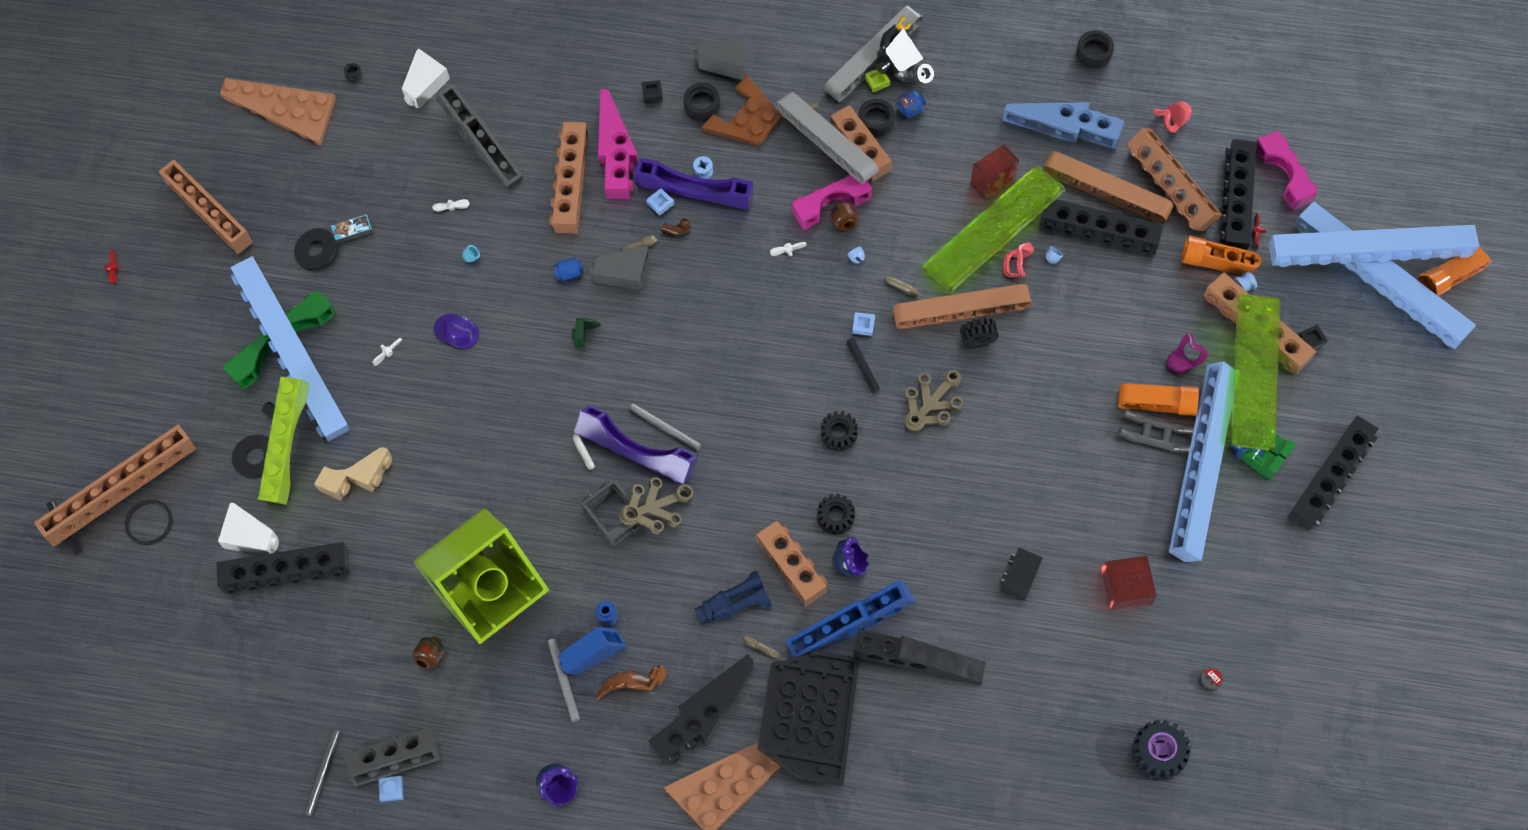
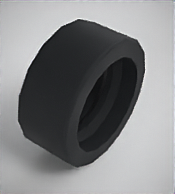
M1098 30L1084 33L1077 45L1076 55L1079 61L1090 68L1105 66L1112 58L1114 51L1113 40L1107 33ZM1092 42L1099 43L1106 48V53L1094 56L1087 53L1084 46Z
M696 83L687 88L684 93L686 113L691 118L700 121L708 120L713 114L716 115L720 109L718 90L708 83ZM698 95H708L713 99V103L707 108L698 109L691 105V100Z
M875 98L862 104L858 117L874 137H880L889 133L893 128L895 112L889 102ZM871 111H881L887 115L888 119L887 122L881 125H872L865 120V115Z

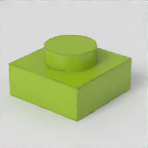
M876 69L865 74V80L873 93L890 86V80L886 73L880 74Z

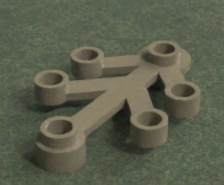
M948 371L945 374L944 382L932 396H930L929 388L930 375L928 373H921L919 375L918 383L921 385L923 406L919 411L916 404L918 390L915 387L907 388L905 397L908 400L910 413L905 417V426L909 430L919 431L924 425L928 424L947 425L950 422V414L947 411H941L938 416H926L929 411L947 409L957 411L962 408L963 400L958 396L953 397L950 401H939L949 388H956L960 385L961 375L958 371ZM950 375H954V376H956L957 378H956V379H951L949 376H950ZM925 377L928 381L923 382L921 378ZM909 392H914L915 395H914V396H909L908 393H909ZM958 401L960 405L955 406L953 402ZM946 416L948 419L942 420L940 417ZM913 418H916L919 421L917 423H914L911 420Z
M654 477L648 484L650 490L645 505L638 508L639 499L644 494L645 489L640 484L633 486L629 505L624 506L619 513L620 520L625 525L633 526L638 523L650 528L653 534H660L664 529V524L660 520L653 521L642 516L649 513L668 521L671 527L679 526L682 521L679 514H672L660 508L675 502H688L693 496V490L689 485L682 484L674 494L655 501L657 493L662 487V481ZM653 482L657 483L658 487H655ZM635 489H638L641 493H636ZM672 518L677 519L678 522H673ZM654 525H658L660 530L655 529Z

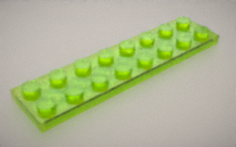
M1034 166L922 265L923 270L951 293L1065 192L1064 186L1039 166Z
M1239 294L1237 297L1231 446L1272 451L1275 448L1280 298Z

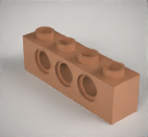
M850 105L830 115V124L868 157L873 158L872 160L876 163L879 172L870 178L872 182L892 170V160Z
M775 521L756 534L757 542L805 607H807L827 593L826 585L828 583L821 573L819 575L816 573L812 560L809 557L805 558L801 553L803 550L797 541L793 542L789 537L790 532L784 524L781 526L778 521ZM778 543L786 545L784 549H778L775 546ZM791 559H796L799 563L792 566L787 562ZM807 575L811 580L809 582H802L800 578Z

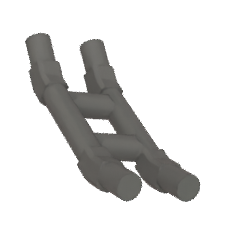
M1127 409L1123 410V417L1136 424H1143L1140 435V433L1121 427L1118 430V435L1131 442L1142 443L1176 453H1189L1190 444L1170 442L1172 432L1177 434H1193L1194 426L1174 424L1146 417ZM1151 426L1164 429L1162 440L1149 437Z

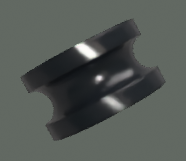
M349 63L344 67V74L348 81L355 82L361 78L362 71L358 64ZM354 70L356 74L352 75L350 71Z

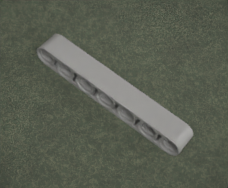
M905 6L827 81L823 89L824 92L836 101L841 102L865 79V74L873 71L876 65L881 62L877 56V51L880 49L879 45L883 33L894 24L897 25L898 19L901 16H905L906 19L901 24L906 25L910 21V27L904 29L909 36L921 24L923 16L911 7Z
M789 92L775 103L781 115L861 184H864L879 172L876 163L794 92Z

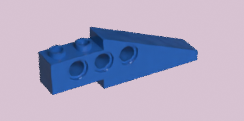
M898 580L863 600L851 603L785 641L793 657L807 655L810 652L820 651L855 636L858 630L866 631L881 624V621L916 602L907 583Z

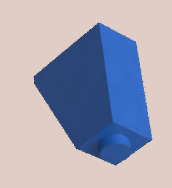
M596 627L561 652L558 657L564 672L578 675L627 647L617 629Z

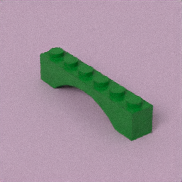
M316 289L314 292L306 295L304 300L297 306H293L286 316L294 331L297 332L309 327L322 326L336 312L332 304ZM260 333L257 339L243 347L240 353L230 358L223 366L227 375L242 390H245L259 378L261 367L271 351L268 344L271 339L268 335L264 336L263 333Z

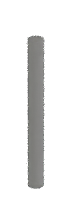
M632 404L629 411L696 451L700 449L701 444L637 405Z
M550 639L547 642L572 722L580 720L567 674L560 666L559 648L556 639Z

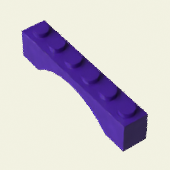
M639 158L634 174L636 186L653 190L661 188L667 193L749 210L754 194L752 181L738 178L724 180L697 178L675 171L659 161Z
M591 405L580 411L574 430L583 439L592 440L602 448H609L619 456L630 458L636 464L646 466L657 474H663L676 483L684 484L691 477L698 458L697 455L680 447L671 450H658L639 445L625 436L616 427L608 413Z

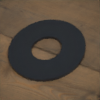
M314 228L308 230L296 242L294 249L295 258L304 268H321L333 258L336 252V240L332 233L326 229ZM314 241L322 242V252L317 256H310L308 254V246Z
M251 435L242 439L235 446L232 453V464L240 475L247 478L262 477L269 437ZM259 448L264 452V458L260 463L250 464L247 462L246 456L251 449Z

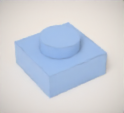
M661 188L646 200L647 204L659 216L674 205V200Z
M855 312L852 334L872 336L875 315Z
M402 776L379 779L381 802L404 799Z

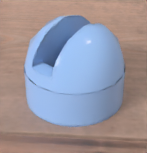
M1051 246L1047 250L1045 257L1048 263L1055 264L1061 260L1063 254Z
M861 247L853 249L847 255L855 264L860 263L859 258L862 261L865 259V254Z

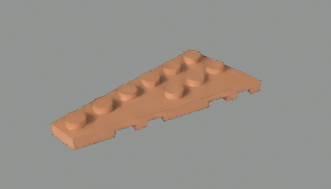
M225 78L220 92L223 99L240 107L243 106L252 113L259 114L265 117L266 120L288 131H294L300 134L301 137L314 141L319 146L322 144L336 100L335 94L229 78Z
M757 742L663 788L702 830H718L781 766L760 752Z

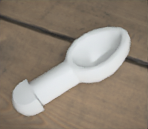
M574 434L573 442L588 470L594 469L595 465L579 434Z

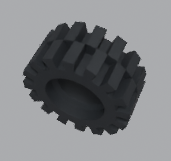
M980 317L979 320L972 319V322L967 321L966 324L960 327L962 342L967 348L973 347L974 349L978 346L979 348L983 347V345L988 346L990 345L989 343H994L999 337L996 322L993 318L985 317L983 319Z
M834 411V415L829 413L827 418L824 417L823 423H821L822 442L825 441L826 447L830 445L831 450L837 448V451H841V448H844L845 451L848 449V446L852 447L853 443L856 442L858 425L854 417L851 418V414L845 415V411H841V414H838V411ZM835 425H843L846 427L847 433L843 437H835L831 429Z
M830 494L829 498L824 497L823 502L820 501L819 508L817 509V520L819 526H822L824 531L828 530L829 534L836 532V535H839V532L845 533L846 529H850L852 524H854L855 507L850 499L847 500L845 495L842 498L840 494H836V497ZM835 507L842 509L844 517L839 521L831 520L828 516L830 509Z

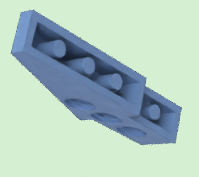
M1089 102L1007 104L1003 115V121L1074 144L1080 138L1114 150L1125 122L1118 117H1111L1099 111L1089 110Z

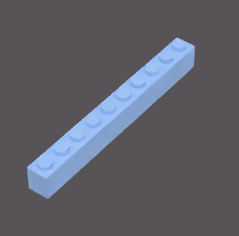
M1314 201L1298 217L1294 225L1300 233L1352 231ZM1377 260L1367 263L1357 261L1344 264L1347 269L1359 275L1364 282L1372 285L1381 295L1386 296L1395 306L1403 309L1413 320L1420 322L1430 333L1438 336L1447 346H1451L1453 349H1456L1476 326L1392 260L1387 262Z
M1475 225L1273 235L1269 242L1272 266L1279 265L1280 267L1297 264L1307 266L1317 263L1327 265L1337 262L1347 264L1357 261L1367 263L1377 260L1387 262L1397 259L1407 261L1417 258L1427 260L1437 257L1448 259L1457 256L1468 258L1473 256L1479 248Z
M253 256L230 267L234 273L230 275L236 286L240 285L243 289L240 292L245 303L249 301L252 305L249 308L254 319L259 318L262 323L258 325L264 336L268 335L271 339L268 342L273 353L278 352L280 358L277 359L283 370L287 368L290 374L287 377L301 379L309 383L306 404L309 409L306 412L311 421L314 419L317 421L319 426L315 428L320 437L325 436L329 442L350 431Z
M1223 361L1209 364L1206 367L1169 547V553L1184 562L1202 561L1239 372Z

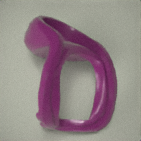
M1187 333L1181 339L1178 348L1168 356L1166 364L1171 372L1184 374L1204 363L1209 354L1203 346L1195 344V338L1191 333ZM1188 342L1192 349L1201 352L1198 358L1193 361L1188 359L1184 353V347Z

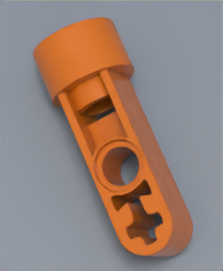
M1188 235L1184 244L1181 262L1242 276L1245 272H1250L1254 275L1261 265L1262 259L1256 252Z
M1479 246L1473 256L1468 258L1457 256L1440 266H1435L1418 276L1417 280L1437 296L1448 292L1451 287L1484 270L1491 264L1492 259Z
M1125 383L1119 386L1118 407L1127 410L1196 416L1199 387Z

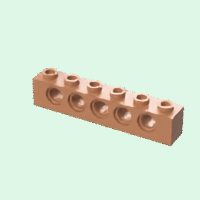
M563 122V129L559 130L561 146L557 147L559 162L555 164V173L558 175L557 179H554L553 190L556 193L555 196H552L551 206L554 208V211L550 213L549 222L550 225H553L554 233L578 234L588 129L585 122Z
M1142 128L1127 143L1131 149L1130 153L1141 161L1142 168L1154 177V183L1162 187L1167 199L1175 203L1177 211L1188 219V224L1193 230L1206 231L1222 216L1152 129ZM1149 148L1151 149L1150 156L1147 153ZM1162 162L1163 168L1160 171L1159 165ZM1172 177H1174V179H1175L1173 185L1171 184V178H1172ZM1184 191L1186 192L1185 199L1182 197ZM1196 205L1198 206L1197 214H1195L1194 208Z
M174 159L158 171L165 183L237 254H240L253 243L248 232Z
M1223 272L1207 287L1204 294L1206 300L1211 305H1215L1226 318H1230L1236 323L1241 331H1245L1251 336L1256 344L1266 349L1271 357L1280 361L1287 371L1296 375L1312 360L1317 351L1226 273ZM1270 336L1276 337L1277 340L1272 339ZM1285 349L1291 350L1292 353H1288Z

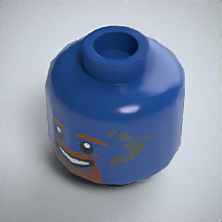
M915 90L900 95L899 101L896 102L902 117L906 116L907 118L923 113V105L926 104L922 93L918 94Z

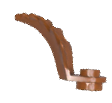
M661 664L657 667L654 666L648 678L632 670H628L626 674L616 672L615 678L609 676L607 682L602 683V688L599 689L596 700L599 701L612 690L622 688L652 691L655 684L659 686L662 684L667 670Z

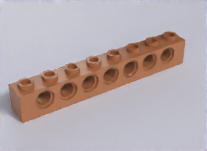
M178 424L35 521L34 524L44 538L55 547L196 450V448Z

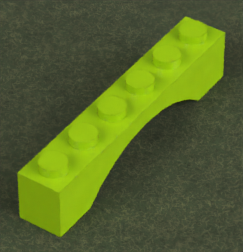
M280 377L258 500L282 505H287L291 486L290 453L298 418L306 403L309 383L301 379Z

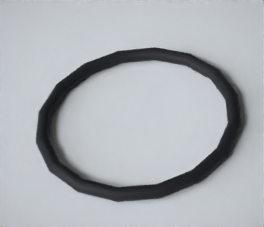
M146 500L132 507L126 516L125 530L127 535L138 544L158 542L165 537L171 528V511L164 503L158 500ZM147 503H157L163 506L168 512L169 517L168 526L164 533L151 541H139L134 538L128 528L129 517L133 511Z

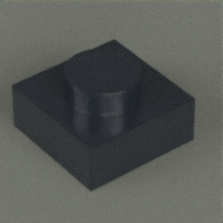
M660 80L641 82L644 102L663 100Z
M1318 325L1306 329L1298 335L1314 350L1326 345L1328 342Z

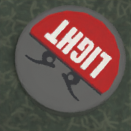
M1207 668L1200 676V683L1206 690H1217L1223 683V675L1216 668Z

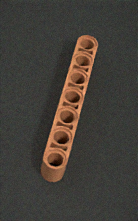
M1056 151L1049 153L1041 168L1045 175L1158 224L1166 223L1174 207L1170 200Z
M1018 284L900 303L895 305L892 310L896 327L898 329H907L1024 310L1032 306L1028 285Z

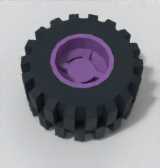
M1155 720L1153 724L1148 722L1144 728L1141 727L1132 745V759H1135L1134 765L1136 768H1141L1140 773L1143 775L1145 773L1149 774L1148 778L1152 780L1154 777H1157V781H1163L1164 778L1170 780L1174 775L1178 776L1190 757L1191 746H1188L1190 740L1188 737H1184L1185 731L1183 729L1179 731L1177 729L1178 725L1175 723L1173 726L1168 725L1169 721L1164 720L1163 723H1160V720Z

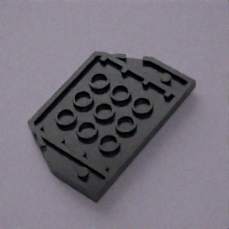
M817 650L800 657L795 656L785 661L780 660L771 663L758 750L798 779L842 786L844 783L860 658Z

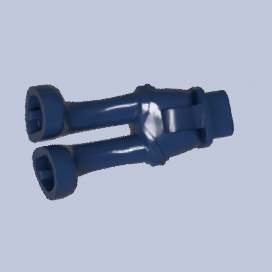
M755 570L742 583L726 591H719L707 601H703V605L694 608L700 624L708 620L713 622V620L731 618L733 614L754 604H760L763 608H770L772 604L757 570ZM750 590H756L753 593L739 600L731 602V599L745 592H748Z

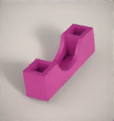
M1279 130L1258 138L1256 153L1262 163L1276 165L1282 168L1288 175L1289 184L1283 196L1291 209L1295 210L1312 203L1318 193L1317 187L1307 176L1306 169L1298 162L1295 152L1289 148L1286 138L1280 134Z
M849 174L842 180L831 182L827 187L816 189L805 197L797 198L792 202V214L801 229L805 230L820 223V212L826 204L841 200L856 206L872 198V188L868 181L861 184Z

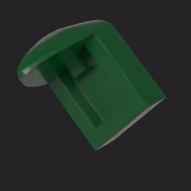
M576 318L575 329H572V341L576 342L577 348H585L586 330L598 328L601 326V323L588 318Z

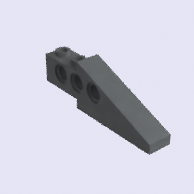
M453 83L437 93L436 100L457 127L459 134L506 187H509L523 177L520 170L478 113L473 111Z

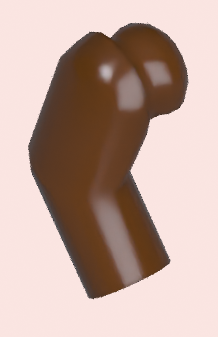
M683 218L680 224L676 226L664 223L661 232L678 237L689 232L691 222Z

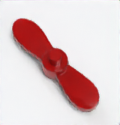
M1260 214L1255 215V226H1253L1255 247H1259V235L1266 233V229H1261L1259 226Z
M114 250L110 251V263H108V266H104V270L109 269V281L111 284L116 283L115 270H118Z

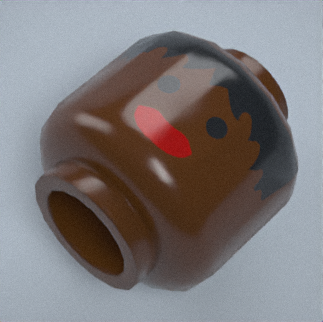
M839 202L831 210V218L838 230L850 231L855 228L859 221L855 207L850 202Z
M435 636L423 637L413 650L414 662L422 669L434 668L442 659L445 649L439 638Z

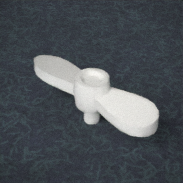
M466 199L456 202L448 200L447 203H437L432 208L434 211L446 209L453 211L455 208H468L470 203Z
M806 242L794 245L786 243L784 247L771 249L770 254L771 256H777L786 252L789 256H792L793 250L801 249L807 246Z
M397 339L389 347L381 345L382 353L372 361V364L377 366L385 357H390L393 354L392 350L402 342V339Z

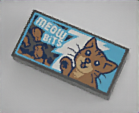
M367 213L330 225L336 244L374 233Z

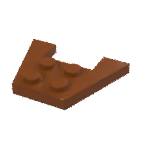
M746 75L745 80H742L736 86V91L749 100L729 123L713 114L702 126V131L760 146L780 123L782 115L751 78Z

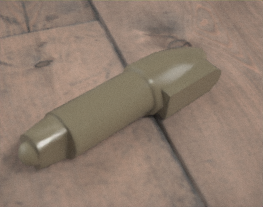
M654 235L644 237L641 241L626 245L621 251L642 246L650 247L657 242V238Z
M885 277V282L913 297L918 296V290L912 285L893 277Z
M749 636L744 637V643L750 648L771 658H780V653L775 649Z

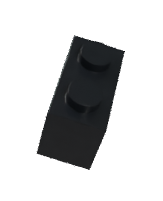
M1020 547L1016 554L1012 552L1008 564L1011 565L1009 572L1004 571L1000 583L1003 584L1001 591L1025 601L1043 557Z

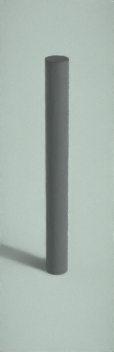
M332 729L303 812L304 816L312 817L341 733L338 730Z

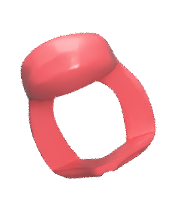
M1178 101L1166 110L1155 109L1152 112L1156 116H1164L1166 129L1171 133H1175L1189 121L1192 108L1188 103Z
M1031 243L1022 244L1018 248L1007 252L1002 267L1004 276L1008 278L1025 277L1026 274L1022 267L1023 258L1033 254L1034 247ZM1011 257L1017 258L1018 273H1010L1009 271Z

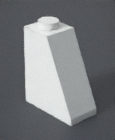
M418 49L402 87L406 103L420 109L450 79L447 68Z
M230 503L218 540L220 545L224 549L258 555L274 553L278 548L279 539L273 530L235 503Z

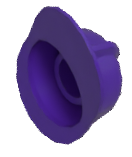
M452 313L439 317L433 327L434 334L439 340L460 349L472 347L479 338V329L475 323L466 317Z

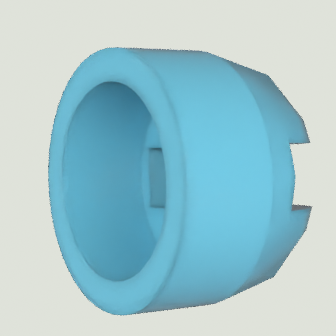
M469 245L463 250L462 257L466 262H474L480 257V253L475 246Z

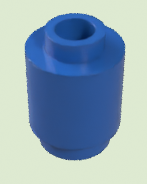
M576 257L559 261L553 265L557 280L562 279V281L579 277L581 276L580 272L583 271L581 260H576Z
M602 601L596 606L595 615L601 626L612 627L617 623L618 613L616 606L612 602Z

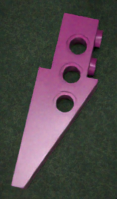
M600 89L598 157L600 165H606V198L630 199V191L634 190L633 179H630V175L634 174V165L638 164L637 152L609 90Z

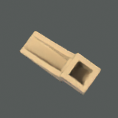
M380 447L350 468L334 470L324 466L314 485L319 492L340 501L349 492L350 483L373 492L375 487L380 485L385 469L390 467L392 456L388 449Z

